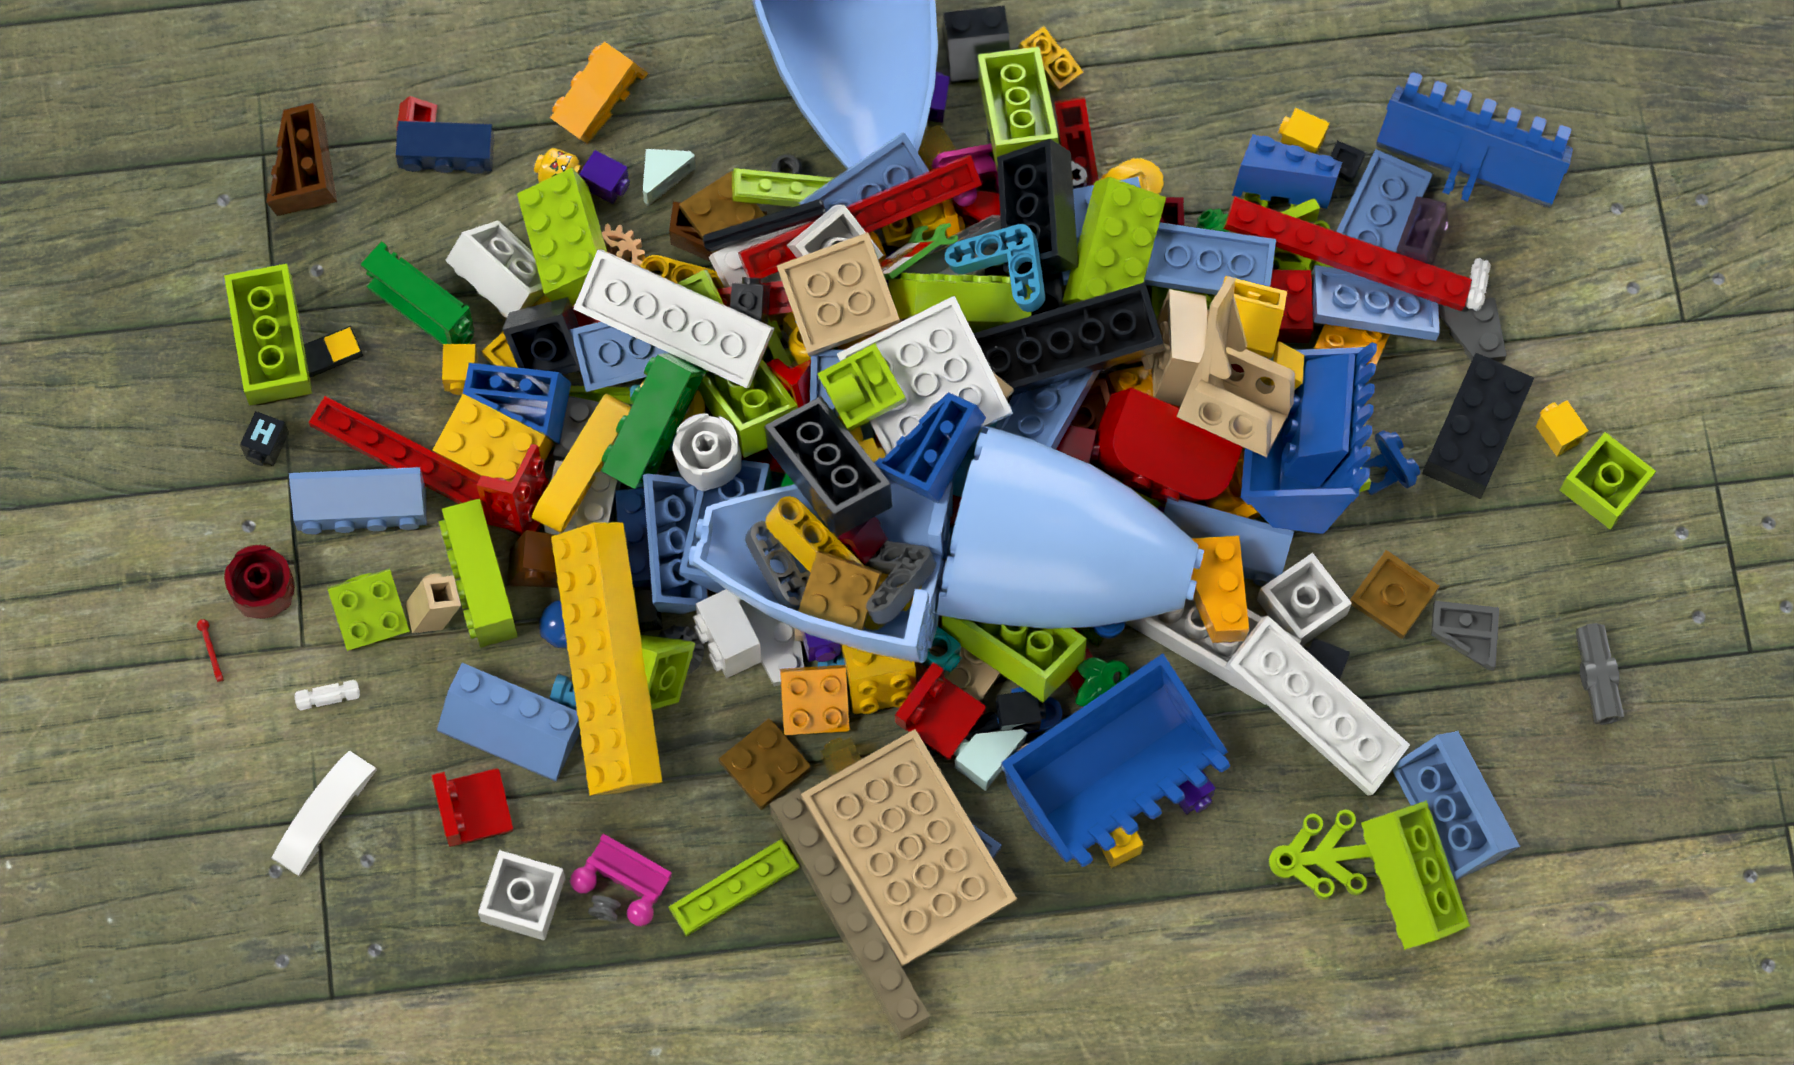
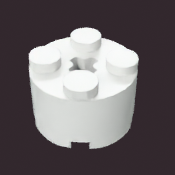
M697 414L680 424L673 442V452L678 470L689 484L695 486L698 490L707 491L725 485L740 472L741 450L736 431L729 421L720 416L717 418L709 416V414Z

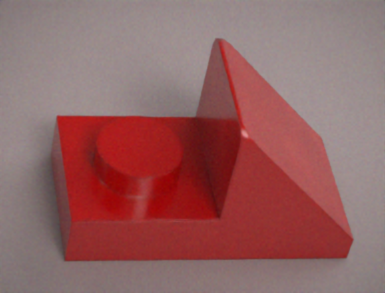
M778 358L766 363L794 399L798 408L810 402L811 360L795 367L786 366Z

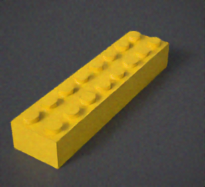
M623 522L591 523L552 536L557 584L562 606V617L566 633L589 795L618 794L662 783Z

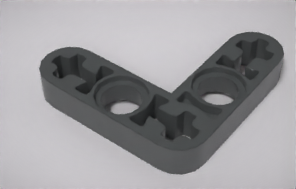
M759 521L748 530L745 536L746 545L778 604L798 611L810 572L800 573L789 551L770 533L765 521ZM757 534H759L760 536L765 535L768 540L766 542L764 540H758L756 536ZM771 549H774L768 555L764 554L766 550L769 552ZM777 559L781 561L785 567V572L776 573L770 566V560ZM787 577L790 578L789 582L785 581L783 584L780 583L784 581ZM789 591L791 593L797 592L799 597L797 599L789 597L787 593Z
M885 541L868 563L864 565L881 571L883 574H889L866 603V608L873 621L877 624H884L893 620L914 596L915 589H919L934 571L936 561L928 547Z

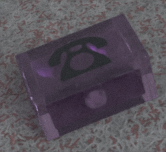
M1416 196L1397 246L1398 254L1430 265L1434 264L1449 224L1447 203Z

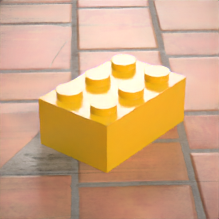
M462 394L433 451L479 476L500 477L512 482L531 444L538 445L541 458L545 462L554 442L546 435Z

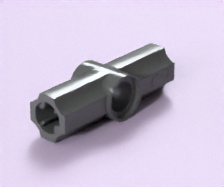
M1594 623L1577 628L1575 632L1582 661L1580 663V677L1584 690H1588L1595 724L1607 725L1621 721L1624 718L1618 691L1619 669L1616 659L1614 657L1611 658L1605 626Z

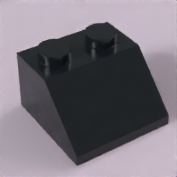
M1005 5L943 12L942 29L951 84L979 81V54L1010 51Z
M568 297L513 311L508 314L502 330L518 368L559 372L561 375L580 371L570 330L578 328L579 323Z

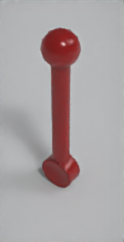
M201 619L197 623V629L202 632L216 680L220 682L224 679L208 632L209 622Z

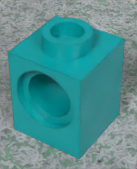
M937 626L932 647L941 646L946 650V653L943 656L937 657L929 652L930 648H928L926 660L920 663L929 668L934 662L943 668L944 672L947 670L951 673L961 661L962 657L959 656L961 643Z

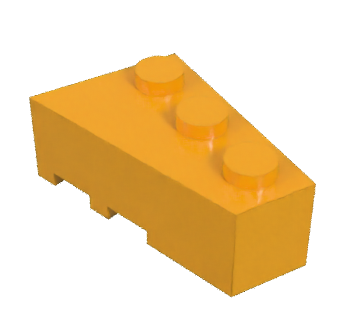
M605 41L601 46H596L590 53L588 65L583 72L579 71L574 76L570 84L571 89L565 97L557 100L552 109L554 113L550 117L586 144L589 143L612 116L610 110L619 98L623 101L627 99L630 95L627 88L637 77L643 80L648 74Z
M1239 536L1192 538L1198 544V548L1204 550L1200 569L1193 568L1191 580L1197 581L1193 598L1212 643L1245 641L1249 631Z

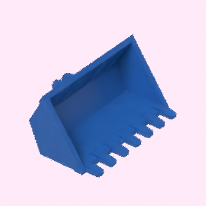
M1415 72L1410 73L1405 88L1401 86L1396 87L1387 106L1388 111L1377 139V147L1450 172L1442 193L1449 195L1453 191L1456 175L1468 179L1461 194V199L1468 202L1473 186L1477 182L1541 206L1551 207L1564 173H1567L1573 148L1566 146L1571 128L1561 125L1555 140L1552 141L1541 137L1546 124L1544 118L1536 116L1530 131L1527 132L1516 128L1521 115V111L1516 108L1509 109L1505 123L1491 119L1497 104L1493 100L1485 99L1480 114L1466 110L1472 96L1468 91L1460 90L1455 106L1443 102L1442 98L1447 87L1443 82H1435L1430 97L1417 93L1422 75Z
M1373 342L1366 347L1296 350L1304 355V362L1306 360L1345 353L1355 355L1349 449L1345 457L1320 487L1316 488L1283 475L1284 461L1281 458L1286 446L1287 437L1284 436V428L1288 422V416L1267 457L1245 448L1241 498L1247 505H1252L1273 528L1324 534L1350 503L1359 496L1360 487L1368 480L1370 469L1367 467L1361 469V466L1371 455V447L1365 446L1362 448V446L1372 434V426L1366 425L1363 427V425L1373 414V405L1367 404L1364 406L1374 394L1375 385L1371 383L1365 386L1376 370V364L1369 363L1367 365L1377 351V344Z
M1163 653L1001 762L1002 769L1006 774L1007 785L1032 828L1058 852L1059 856L1066 863L1074 858L1082 867L1093 861L1092 856L1086 849L1096 842L1105 851L1110 850L1116 845L1115 840L1109 833L1118 827L1128 835H1132L1139 830L1138 824L1132 819L1138 813L1143 811L1149 818L1155 819L1162 814L1160 807L1155 803L1157 800L1166 796L1176 804L1185 798L1184 793L1178 787L1179 785L1189 780L1194 786L1200 788L1208 782L1201 770L1211 764L1219 772H1223L1231 765L1223 756L1228 753L1227 749Z

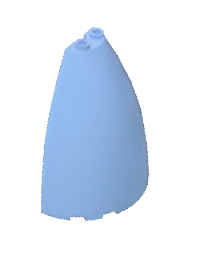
M752 0L759 25L780 77L800 112L827 148L846 169H849L901 133L907 135L918 153L926 128L935 85L938 50L935 0Z
M982 427L975 448L974 460L972 459L951 539V556H948L944 570L943 590L940 592L937 606L938 615L988 624L1047 629L1095 627L1142 619L1182 609L1185 599H1193L1197 581L1191 580L1193 568L1200 569L1204 550L1199 549L1198 544L1165 514L1131 488L1091 464L1034 440L994 427Z
M887 479L891 484L893 507L876 516L887 537L886 541L928 547L936 561V568L922 584L921 590L915 589L911 607L907 611H901L893 620L887 622L879 630L873 631L864 627L863 631L812 617L778 604L746 545L745 536L755 523L765 521L768 513L785 496L797 498L828 528L795 484L752 493L707 506L704 519H699L697 522L696 538L700 539V542H697L696 546H691L689 565H694L729 592L768 616L809 635L868 653L923 663L927 658L928 648L932 647L940 616L937 614V606L940 592L943 590L942 580L946 561L942 559H947L950 552L951 534H949L950 517L953 514V483L950 482L940 502L936 503ZM757 534L756 536L758 540H764L765 542L768 540L765 535L760 536ZM771 549L769 552L766 550L764 554L768 555L774 549ZM790 553V555H791V557L793 558V560H794V562H795L797 568L799 569L800 573H804V572L808 571V570ZM777 559L770 560V566L776 573L785 572V567L781 561ZM787 577L784 581L780 583L783 584L785 581L789 582L790 578ZM789 591L787 593L789 597H795L796 599L799 597L797 592L791 593Z

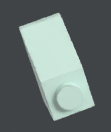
M1023 729L975 734L970 742L965 739L954 753L957 757L954 768L986 791L1003 770L1001 762L1013 755L1026 742L1027 732Z

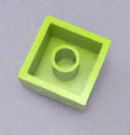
M1604 432L1566 477L1560 491L1611 530L1647 487L1656 471Z

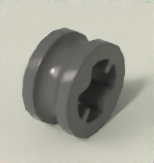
M592 896L591 901L594 903V906L589 908L588 914L606 921H617L618 915L615 914V911L620 909L621 903L603 896Z

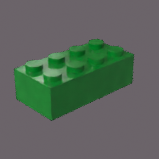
M671 353L657 354L656 358L652 357L645 367L644 374L647 377L642 387L638 386L630 398L632 408L628 416L624 415L616 427L618 436L614 445L610 444L602 456L604 465L601 471L634 489L644 487L643 475L657 474L676 435V431L682 423L707 370Z

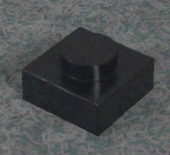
M1337 140L1330 157L1342 162L1338 177L1353 183L1366 152Z

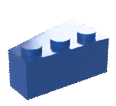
M1253 134L1241 163L1232 196L1241 197L1243 192L1260 194V200L1270 201L1271 196L1289 198V204L1297 205L1311 199H1316L1320 208H1328L1342 162L1334 160L1328 155H1318L1305 151L1296 145L1289 146L1274 141L1268 136Z
M469 363L463 394L546 435L550 440L560 444L571 382L559 372Z
M948 392L919 420V424L906 437L902 436L896 442L897 445L883 459L879 458L875 465L887 479L939 503L986 417L976 404Z

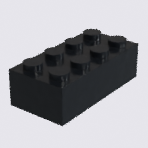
M1047 139L998 156L1001 229L1024 224L1032 230L1038 242L1043 278L1077 268L1078 252L1071 152L1052 139ZM1025 236L1020 237V242L1017 245L1023 244L1022 241ZM1008 262L1003 263L1004 272L1010 275ZM1022 263L1017 273L1025 274L1029 272L1033 263Z
M1475 353L1422 474L1481 499L1534 377Z
M821 396L765 425L769 452L835 537L893 507L890 482Z

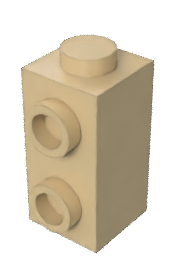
M439 573L425 576L405 603L412 633L443 630L460 608L461 603L454 575L442 577V574Z

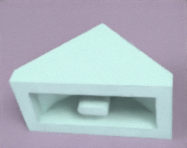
M646 149L643 196L647 206L651 205L695 169V156L691 151Z

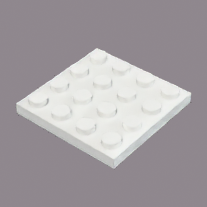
M955 296L837 353L839 360L842 361L876 343L906 397L907 402L870 421L886 455L897 445L896 442L902 436L906 437L919 424V420L948 392L978 406L986 417L980 430L983 426H989L1013 414Z

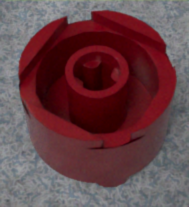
M251 545L239 550L234 555L235 557L230 564L227 565L224 573L225 586L236 608L244 616L258 619L270 618L288 609L292 603L295 582L286 559L277 551L265 545ZM264 579L262 584L258 585V580Z

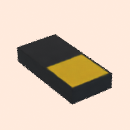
M351 325L304 344L310 378L363 357V352Z

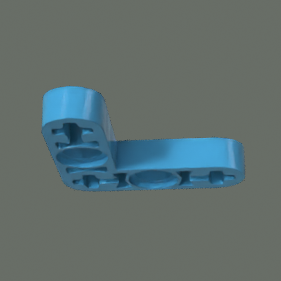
M1018 224L961 240L947 248L945 252L946 263L957 274H966L1008 262L1012 295L1017 305L1026 312L1035 311L1043 305L1045 291L1036 236L1027 225ZM1025 236L1022 241L1023 244L1017 245L1020 242V237ZM991 243L998 244V249L994 254H983L987 245ZM964 253L965 255L962 256V261L957 262V260H959L960 258L959 255ZM1022 263H1033L1029 272L1025 274L1017 273ZM1024 284H1028L1033 291L1028 300H1025L1028 294Z

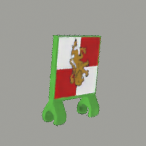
M951 224L939 225L933 237L925 241L922 238V233L928 229V226H919L914 229L907 244L880 262L885 280L895 278L939 245H950L957 242V235H953L949 239L945 236V230L951 227Z

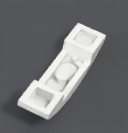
M348 751L330 770L303 805L281 839L272 859L300 877L319 851L317 846L354 795L358 796L377 769L351 751Z

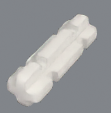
M1477 258L1471 268L1470 279H1472L1466 306L1467 308H1473L1475 311L1480 310L1485 301L1484 293H1486L1488 273L1491 266L1488 260L1483 261L1481 258Z
M350 680L343 682V685L340 686L338 683L312 688L313 691L308 692V689L297 691L295 693V702L299 710L312 708L311 705L314 704L316 707L342 702L343 698H347V701L358 699L360 697V690L357 681Z

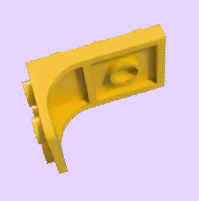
M841 644L848 675L853 713L871 714L880 709L900 708L916 686L915 663L868 653Z

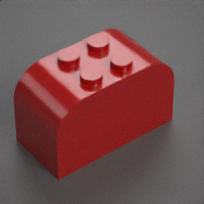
M1132 387L1111 394L1097 430L1095 441L1100 446L1097 463L1105 473L1122 481L1124 485L1139 492L1141 489L1150 493L1151 498L1162 504H1166L1168 498L1177 502L1183 500L1195 503L1221 494L1228 487L1243 446L1178 418L1177 414L1180 408Z

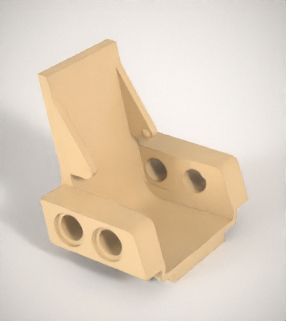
M1228 276L1210 304L1205 349L1177 417L1267 457L1294 404L1295 373L1290 368L1246 349L1247 341L1234 298L1236 279ZM1231 364L1240 365L1244 372H1236L1231 367ZM1260 377L1271 378L1275 385H1265Z

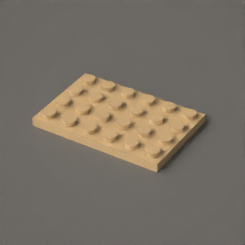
M916 729L801 794L803 801L865 902L901 967H904L1017 900Z

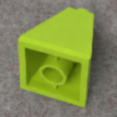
M640 635L651 709L678 703L695 643L687 640Z

